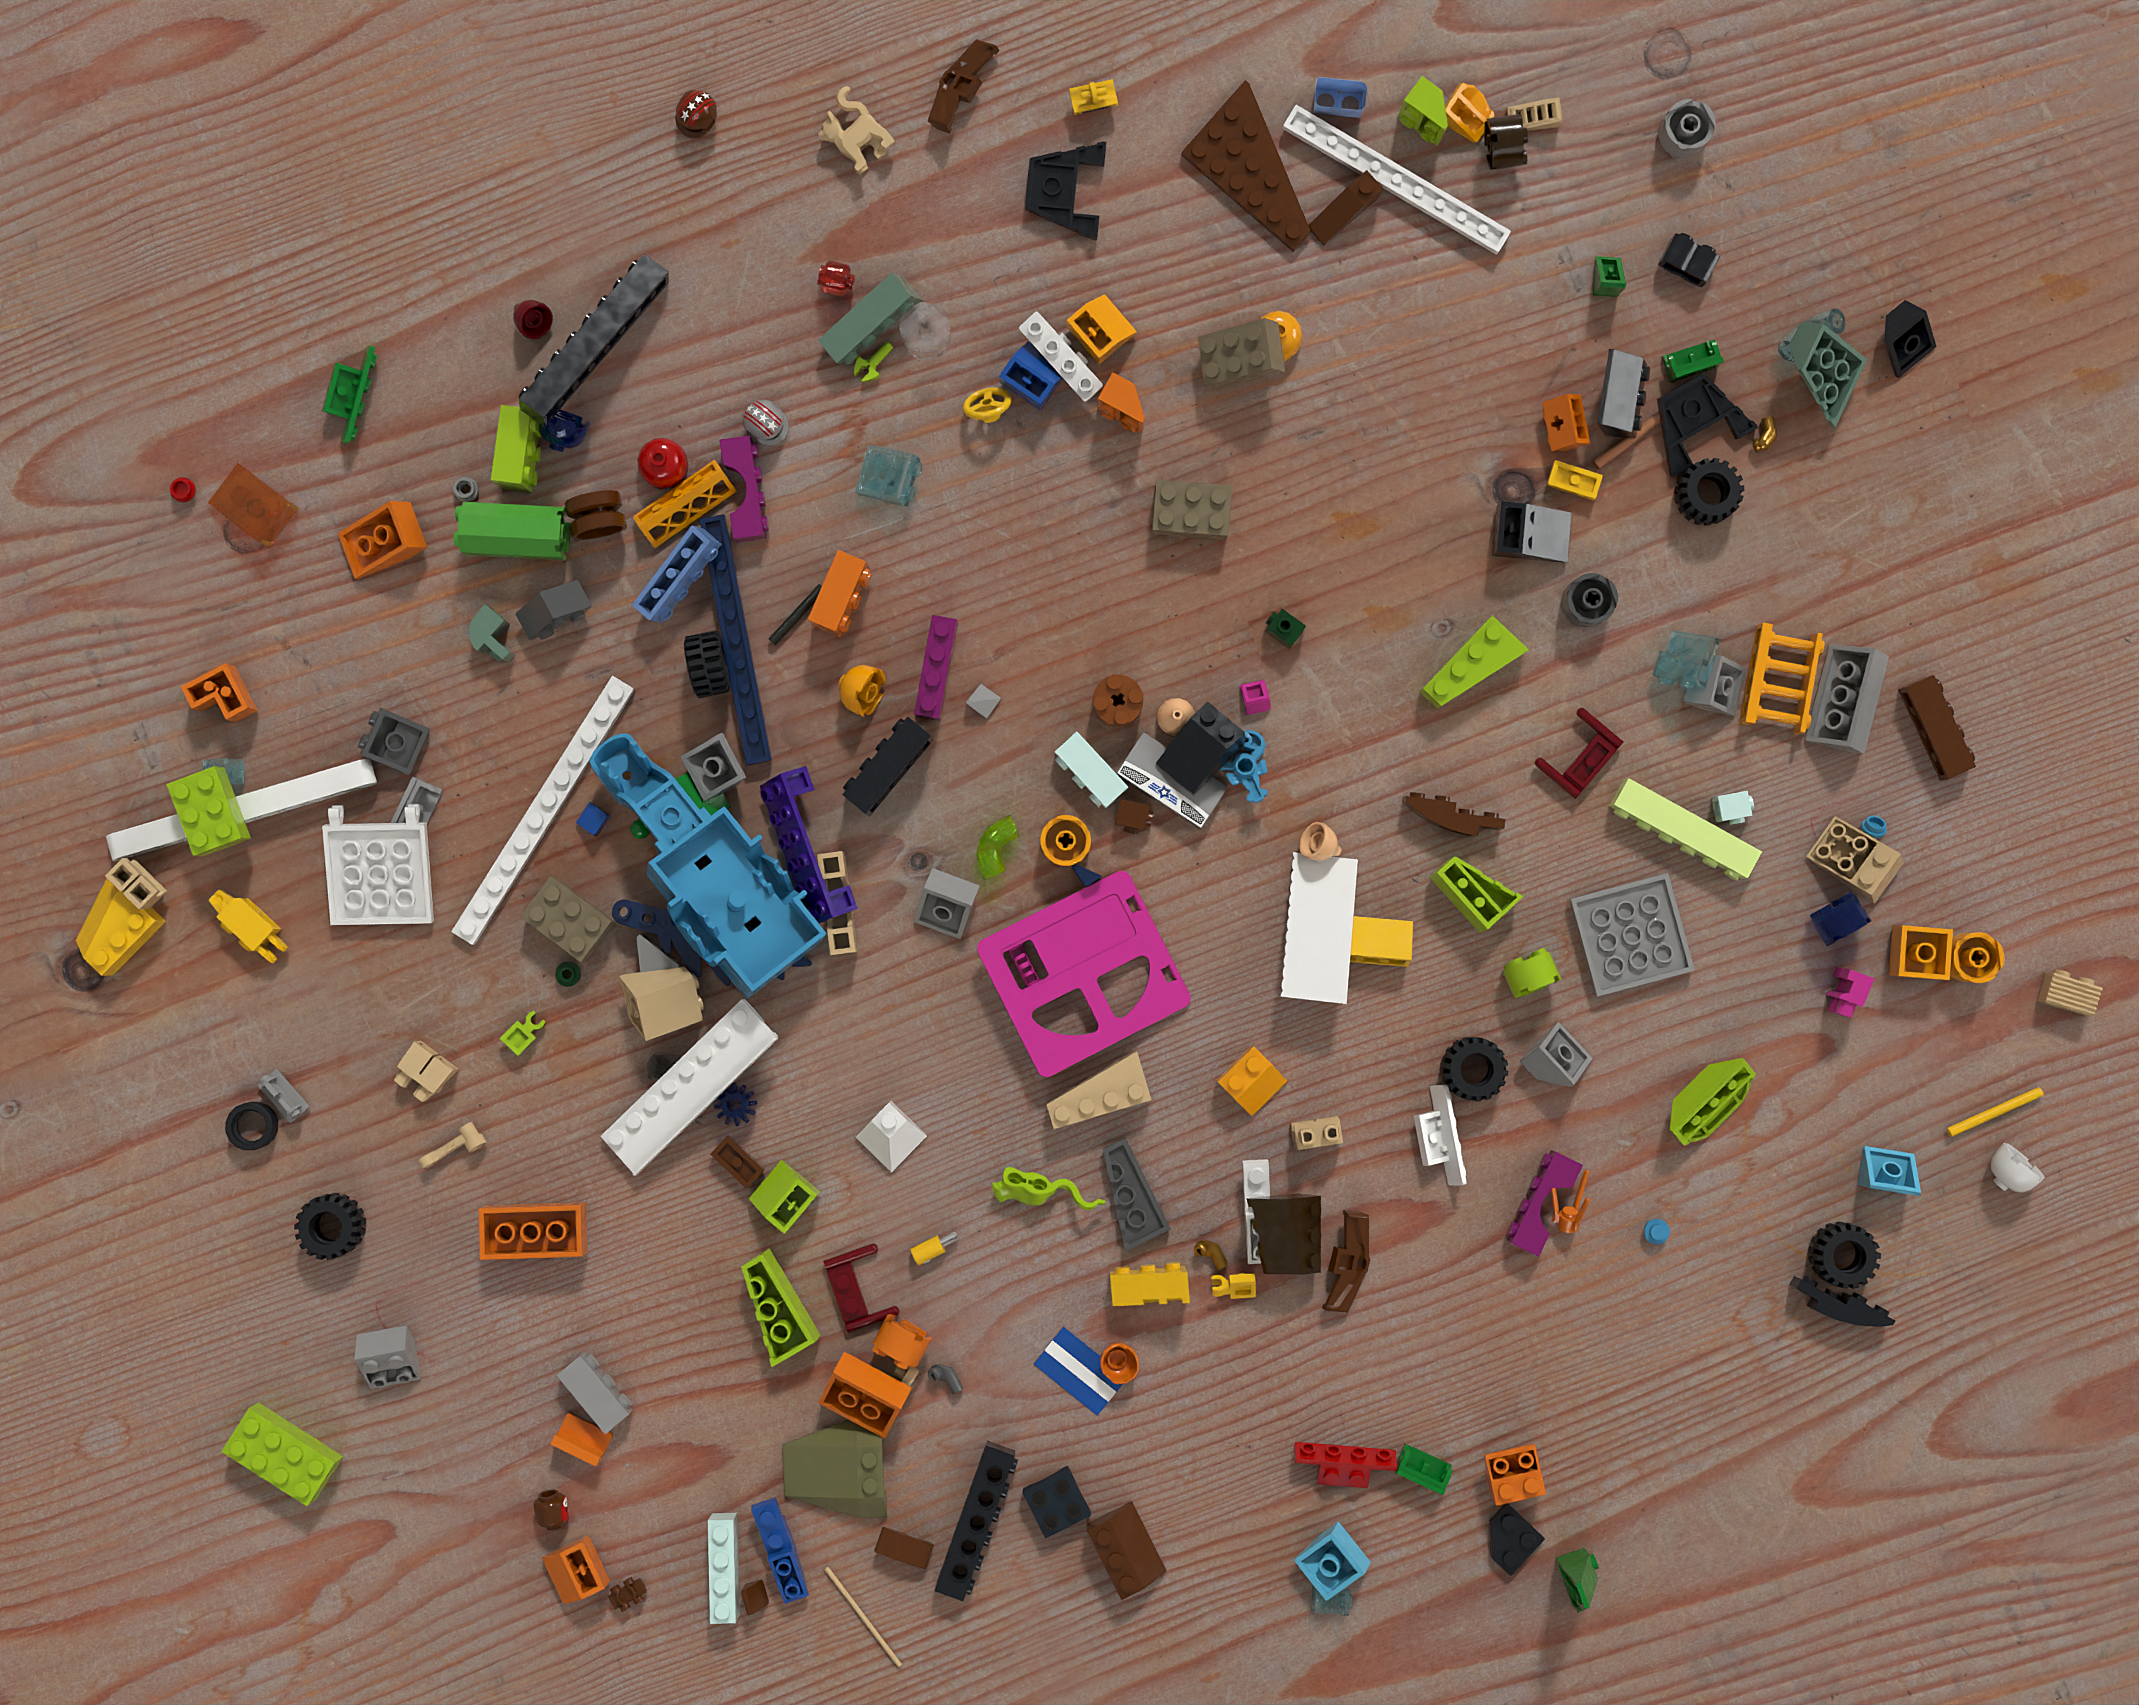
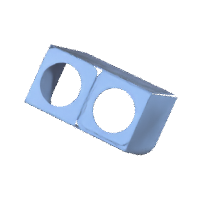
M1319 77L1318 82L1316 80L1317 86L1313 113L1354 118L1361 117L1367 97V85L1364 82ZM1324 93L1330 94L1334 98V106L1324 107L1317 105L1318 97ZM1347 96L1355 97L1359 102L1358 110L1343 109L1341 105L1343 99Z

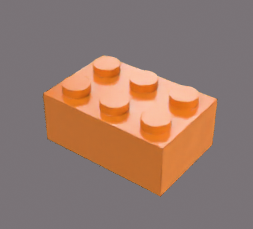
M837 551L808 617V621L814 627L841 637L842 633L848 632L852 622L849 619L852 610L858 609L862 599L859 596L862 587L868 586L872 576L869 573L870 568L866 561L843 551Z
M844 1352L817 1403L885 1439L912 1387Z

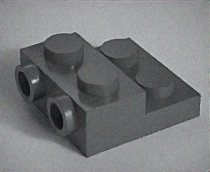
M380 707L378 712L373 711L368 724L372 727L369 734H363L358 744V748L362 749L360 754L410 775L429 728Z

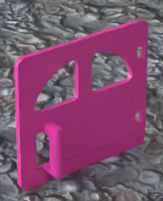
M1118 871L982 939L977 945V953L1037 1072L1043 1077H1050L1186 1007L1190 1003V993L1130 875L1125 871ZM1132 896L1140 910L1134 913L1131 912L1126 902ZM1027 940L1032 941L1048 973V976L1043 980L1038 978L1022 946L1023 942ZM1007 950L1026 986L1025 989L1018 987L1003 957V953ZM1138 956H1144L1149 963V976L1144 992L1136 1005L1123 1018H1117L1114 1016L1103 995L1097 979L1099 976ZM1167 965L1175 979L1167 983L1161 971ZM1078 988L1081 990L1098 1027L1095 1032L1084 1035L1058 1034L1038 1025L1032 1019V1012L1036 1008Z

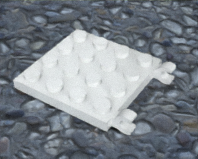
M409 804L408 807H405L406 823L343 824V805L329 808L328 817L330 824L323 825L322 830L330 925L432 923L434 915L427 822L419 823V804Z

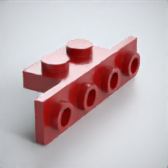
M1295 1442L1294 1444L1295 1463L1319 1465L1317 1484L1368 1488L1371 1469L1397 1471L1395 1450L1309 1442Z

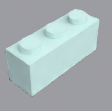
M1078 732L1074 733L1055 751L1057 755L1055 761L1064 771L1069 768L1074 774L1072 780L1081 789L1086 787L1092 793L1089 798L1098 808L1103 805L1106 809L1128 789V786Z

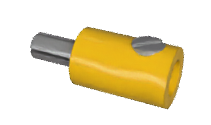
M956 1232L941 1239L936 1235L910 1250L919 1266L945 1253V1246L957 1241L959 1238Z

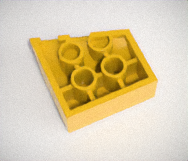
M106 878L76 939L83 958L101 976L114 975L166 922L152 907L139 910L123 894L124 892H121L108 878Z

